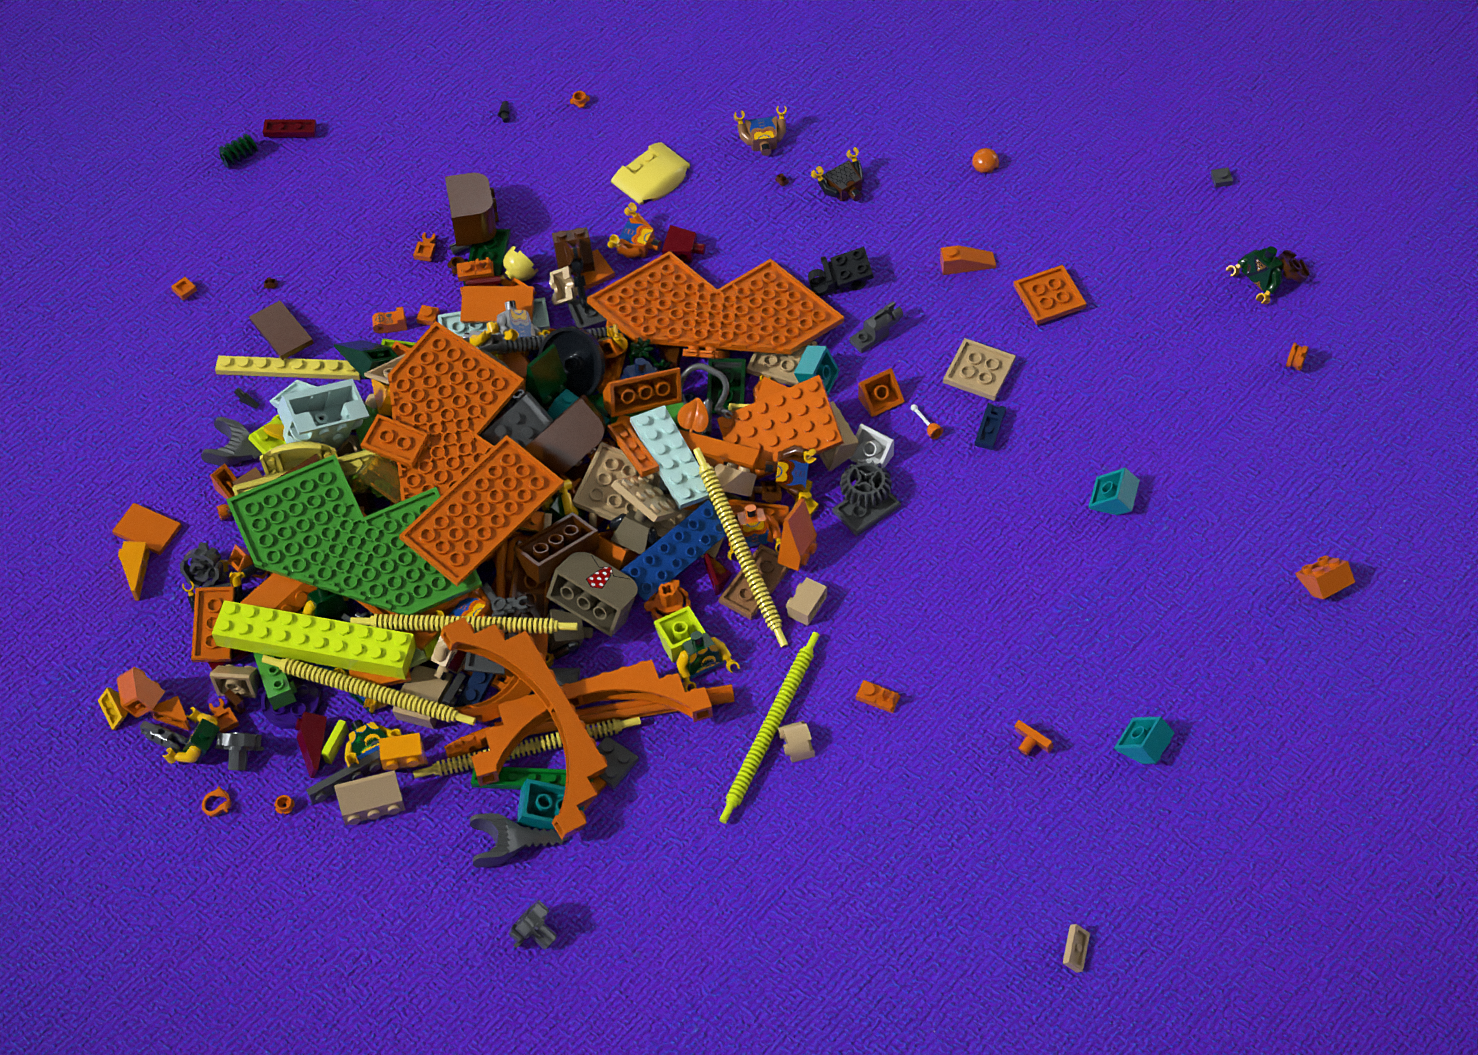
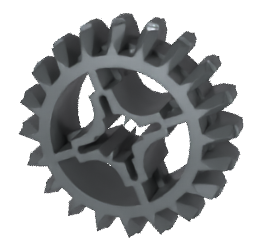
M866 460L863 463L857 461L856 465L850 464L849 468H845L840 482L841 493L845 495L846 501L850 500L851 505L857 503L858 508L864 505L866 509L868 505L875 507L876 503H882V499L886 500L892 486L890 474L887 473L886 467L881 468L880 463L875 465L874 461L867 463ZM856 480L855 485L852 486L851 483ZM880 482V486L876 489V484Z

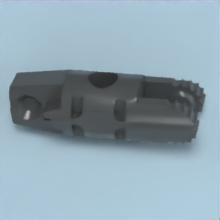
M146 721L140 725L141 733L148 740L165 748H172L176 753L181 752L178 744L184 746L188 741L186 737L161 725Z

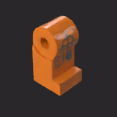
M403 306L397 307L396 311L375 313L372 316L373 331L381 334L407 330Z

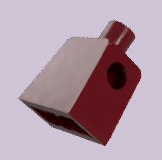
M670 225L663 245L662 255L670 251L684 263H691L694 253L704 255L706 244L697 243V234L695 232Z

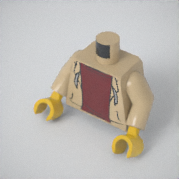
M441 635L435 646L431 661L439 664L434 676L445 680L449 670L456 674L461 672L465 666L467 652L456 649L450 651Z

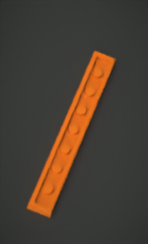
M620 415L616 422L624 419L626 423L629 425V427L632 429V431L635 433V435L638 437L636 431L630 423V417ZM678 429L692 453H694V449L700 447L703 455L706 457L754 469L760 456V450Z

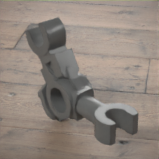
M488 583L481 587L491 601V608L494 612L492 617H497V620L498 617H502V619L507 617V613H515V610L522 613L529 611L527 605L521 606L523 603H529L527 596H521L517 600L515 597L504 599L500 596L497 597Z

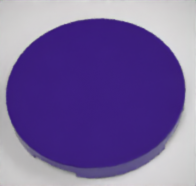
M292 676L289 680L294 682L297 692L294 693L296 702L276 710L273 709L266 690H264L261 697V708L265 718L276 727L294 729L297 718H301L303 712L317 714L321 706V694L317 685L311 680Z

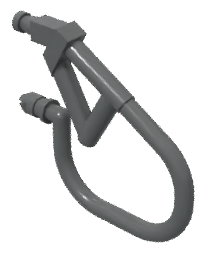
M696 363L686 368L681 374V398L683 404H687L683 394L685 380L693 371L704 370L718 377L723 384V391L714 411L719 416L731 419L730 415L733 416L732 412L722 407L729 394V381L721 371L703 363ZM708 397L703 401L709 415L708 426L703 432L694 431L696 434L707 437L712 433L713 404L712 400Z

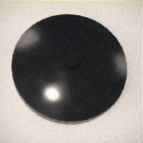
M568 326L552 331L543 340L538 356L554 344L567 376V389L579 398L583 394L586 397L591 396L600 387L605 375V358L600 344L593 335L579 327Z

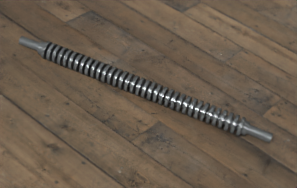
M607 327L586 330L596 340L608 337ZM548 334L535 335V337H521V340L517 338L515 342L503 339L498 344L480 347L487 352L499 351L507 354V351L508 353H512V351L517 353V351L525 352L526 349L527 351H531V349L539 350Z

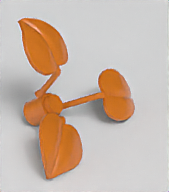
M697 397L679 410L677 419L683 429H690V433H693V430L703 432L708 426L709 415L705 404ZM704 456L706 462L713 466V468L719 463L724 464V461Z

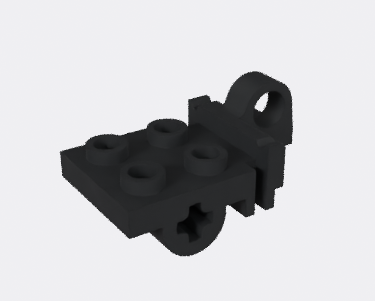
M864 247L831 257V262L827 261L826 256L821 257L824 271L814 269L808 273L811 290L817 296L833 291L834 294H837V289L843 292L842 288L846 287L853 291L860 290L866 285L867 280L874 278Z

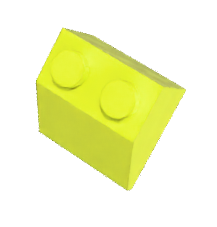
M689 606L654 621L663 648L672 663L677 661L680 652H682V644L691 639V633L699 631L702 634L706 633Z

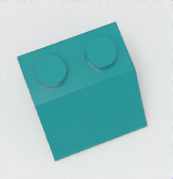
M807 345L794 375L799 383L820 375L827 395H829L840 370L827 346Z
M1127 468L1096 477L1088 508L1113 515L1132 511L1140 480Z
M1135 717L1131 719L1114 749L1141 764H1156L1175 732L1162 717Z

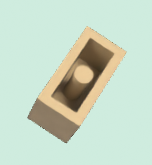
M806 577L803 583L798 584L796 594L793 598L790 597L786 604L788 617L809 626L827 598V586Z

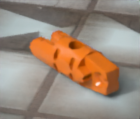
M485 727L460 737L444 746L447 757L450 759L452 757L456 758L459 755H467L488 746L485 730L491 727Z

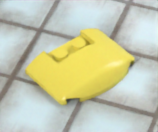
M662 142L648 146L646 152L626 167L622 166L611 179V183L641 205L644 204L643 200L652 199V201H655L673 191L686 177V170L690 168V164Z
M298 441L283 444L269 450L260 456V461L266 476L289 471L315 454H318L322 459L334 454L337 458L338 454L335 448L326 444Z

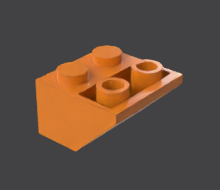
M1327 555L1319 557L1317 562L1304 565L1301 568L1302 570L1295 573L1296 577L1310 594L1320 599H1325L1355 583L1348 561Z
M135 666L117 677L121 706L135 718L153 710L165 693L159 683L149 679L143 670Z

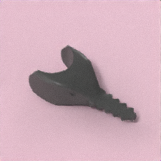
M217 417L214 422L215 428L225 434L230 441L225 447L217 450L204 449L201 458L206 463L222 466L224 463L227 466H234L252 458H260L263 454L248 439L250 433L241 423L232 419Z
M496 813L476 814L470 818V827L488 833L495 841V847L489 852L473 857V866L476 868L494 867L504 864L525 847L530 848L531 845L538 847L540 844L546 846L550 843L554 846L556 842L562 845L564 841L568 840V837L561 840L559 834L553 829L550 831H546V829L539 831L537 828L531 830L529 827L524 828L505 816Z

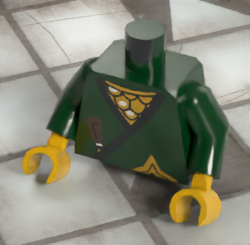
M1269 246L1262 250H1254L1247 253L1237 261V265L1228 266L1226 271L1229 272L1234 268V273L1230 275L1234 277L1239 274L1240 268H1243L1241 272L1264 292L1259 293L1256 296V300L1261 301L1264 297L1261 304L1266 305L1270 302V295H1273L1282 284L1283 263L1276 257L1277 249Z

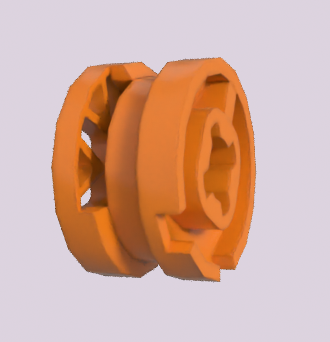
M1294 342L1286 367L1292 366L1296 370L1301 371L1309 347L1305 345L1302 347Z

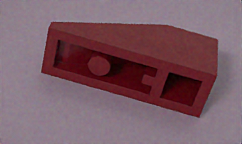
M303 712L301 718L296 720L295 730H298L297 741L309 776L314 778L319 767L327 716Z

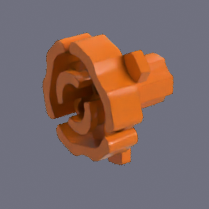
M672 579L670 582L659 586L657 594L652 595L644 603L645 611H651L652 619L655 621L663 617L656 611L667 616L685 608L682 607L683 599L686 602L685 607L689 606L691 608V601L689 600L688 592L680 587V581Z

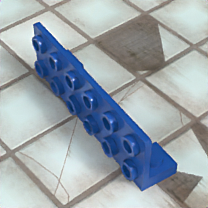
M707 500L635 560L620 570L635 581L638 588L637 593L643 601L654 595L661 584L671 581L727 535L717 515V511H715V507Z

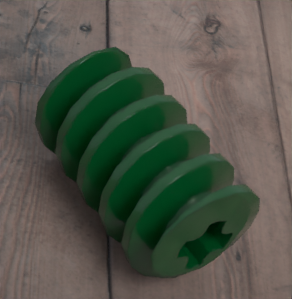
M244 134L243 138L238 137L237 141L232 140L231 144L226 143L225 147L220 146L219 155L223 164L229 168V161L234 165L235 158L240 162L241 155L246 159L247 152L252 156V149L258 152V148L254 140L248 134Z

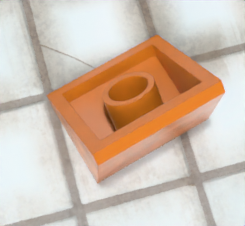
M892 368L858 383V399L871 417L905 402Z

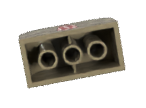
M576 552L571 554L555 569L546 597L612 637L626 623L638 588L632 578L590 553Z

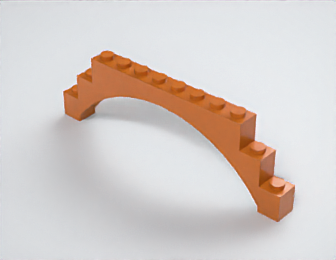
M464 617L444 626L440 635L450 651L456 649L470 652L503 666L525 682L548 709L558 729L566 760L565 793L559 814L554 817L552 824L561 840L579 832L587 823L584 812L579 810V808L594 801L597 796V789L594 783L589 780L605 772L607 760L603 754L599 753L596 741L587 733L583 720H579L576 715L575 706L567 700L564 688L558 685L555 673L546 665L544 655L537 650L534 638L524 631L505 640L503 631L498 629L496 624L474 634L472 624L470 622L467 623Z
M652 659L640 661L628 667L623 666L611 672H603L591 678H583L574 683L561 685L566 692L567 700L575 707L607 700H639L664 705L691 717L693 722L713 717L712 705L705 687L694 688L685 692L679 674H668L663 678H659ZM536 694L525 695L522 698L505 701L498 705L503 725L493 726L485 730L490 751L479 752L471 756L479 786L499 781L498 775L513 750L532 731L552 718L548 709Z

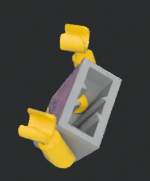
M489 322L486 324L487 331L471 330L470 333L464 334L463 339L478 349L480 346L498 344L497 322Z

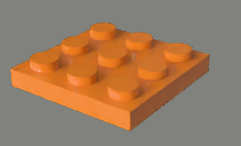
M1063 265L1016 280L1013 283L1015 290L1036 325L1085 309L1087 305Z

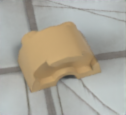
M569 266L549 272V284L554 290L552 302L555 306L576 300L578 295L577 287H575L574 279L571 275L572 269Z
M804 720L777 728L780 739H784L786 742L783 745L786 757L790 756L792 763L815 757V751L811 744L812 738Z

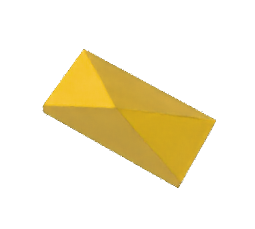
M107 687L98 699V703L111 729L116 731L127 716L128 711L121 706L119 693Z

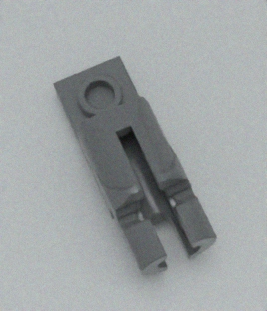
M894 301L864 321V329L849 338V342L860 353H863L889 335V328L903 317V311L900 306L894 309L896 305Z

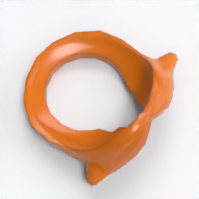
M218 786L216 790L205 795L202 801L203 812L211 817L217 816L224 811L226 813L229 812L228 809L232 804L229 794ZM213 796L225 797L227 801H224L213 811L206 809V802Z

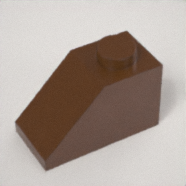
M656 344L659 357L665 360V364L670 361V369L678 368L683 346Z

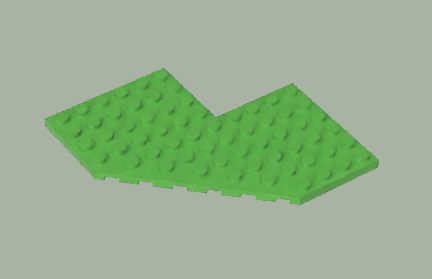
M334 454L226 499L253 563L257 568L400 615H409V617L483 586L475 569L457 587L399 539V535L441 497L437 487L363 517Z

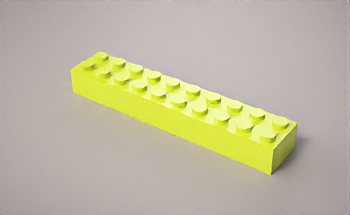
M226 600L223 602L212 631L216 646L291 658L298 661L406 680L408 669L417 647L414 634Z

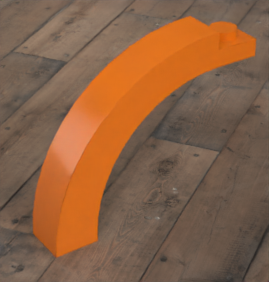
M534 630L532 634L528 632V635L534 638L537 650L546 659L548 634L544 632L539 634V631L538 634H534ZM514 674L507 685L493 697L480 703L456 707L455 710H458V713L474 717L482 723L500 717L499 704L522 698L528 695L532 689Z

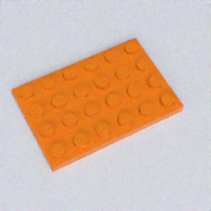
M820 375L733 411V416L730 415L731 419H726L723 416L717 418L724 441L760 450V456L754 469L749 468L750 473L757 475L756 480L772 474L771 472H765L766 461L777 462L778 452L788 447L797 445L807 450L815 449L816 454L813 455L815 456L844 443Z

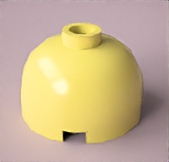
M512 246L503 259V265L507 270L505 274L511 280L513 278L520 281L530 280L538 272V269L534 270L532 268L534 264L521 251L515 252L516 247Z

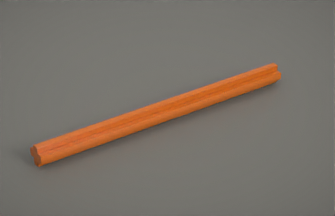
M732 684L705 688L711 705L735 702ZM630 700L576 709V715L579 720H583L585 725H591L593 723L597 724V722L601 724L602 721L607 723V720L612 722L614 718L615 720H625L675 712L677 710L652 702ZM551 718L529 735L557 731L558 729ZM502 721L494 722V725L501 726L503 723Z

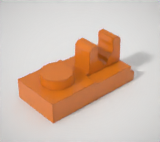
M486 257V260L479 261L478 258L475 261L457 263L459 282L466 281L469 278L494 276L493 261Z
M863 680L856 694V700L893 713L900 695Z

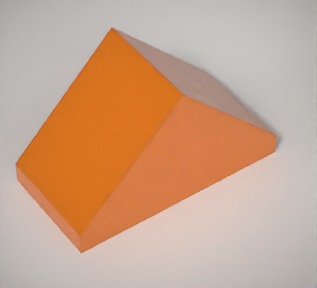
M224 463L210 477L215 490L225 499H229L235 496L232 482L237 478Z
M178 696L156 704L153 710L150 711L154 720L188 731L191 728Z

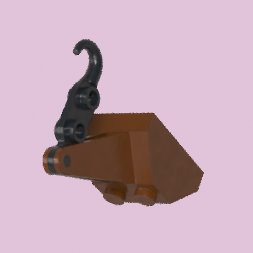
M585 227L552 233L558 269L569 266L572 269L571 275L577 274V276L573 277L574 284L577 287L581 307L585 309L586 296L584 286H586L585 276L581 275V273L595 271L588 229Z

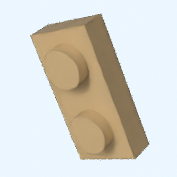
M1073 924L1069 928L1063 964L1078 973L1083 972L1090 933L1079 925Z

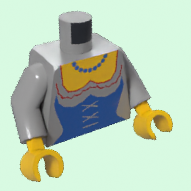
M514 300L505 302L506 311L497 315L496 322L499 327V342H502L503 339L515 342L517 338L521 340V337H535V335H549L551 333L548 330L542 331L537 328L531 321L528 311L517 310Z

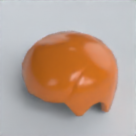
M982 148L973 155L972 165L978 172L992 173L995 168H999V157L994 150Z

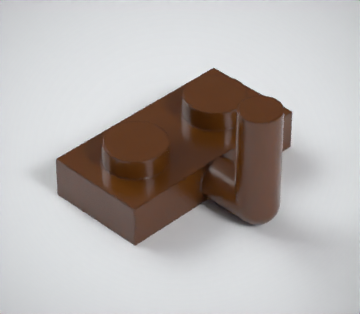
M761 481L760 486L753 487L751 497L748 496L747 501L755 502V494H761L762 500L769 503L781 501V487L775 481Z

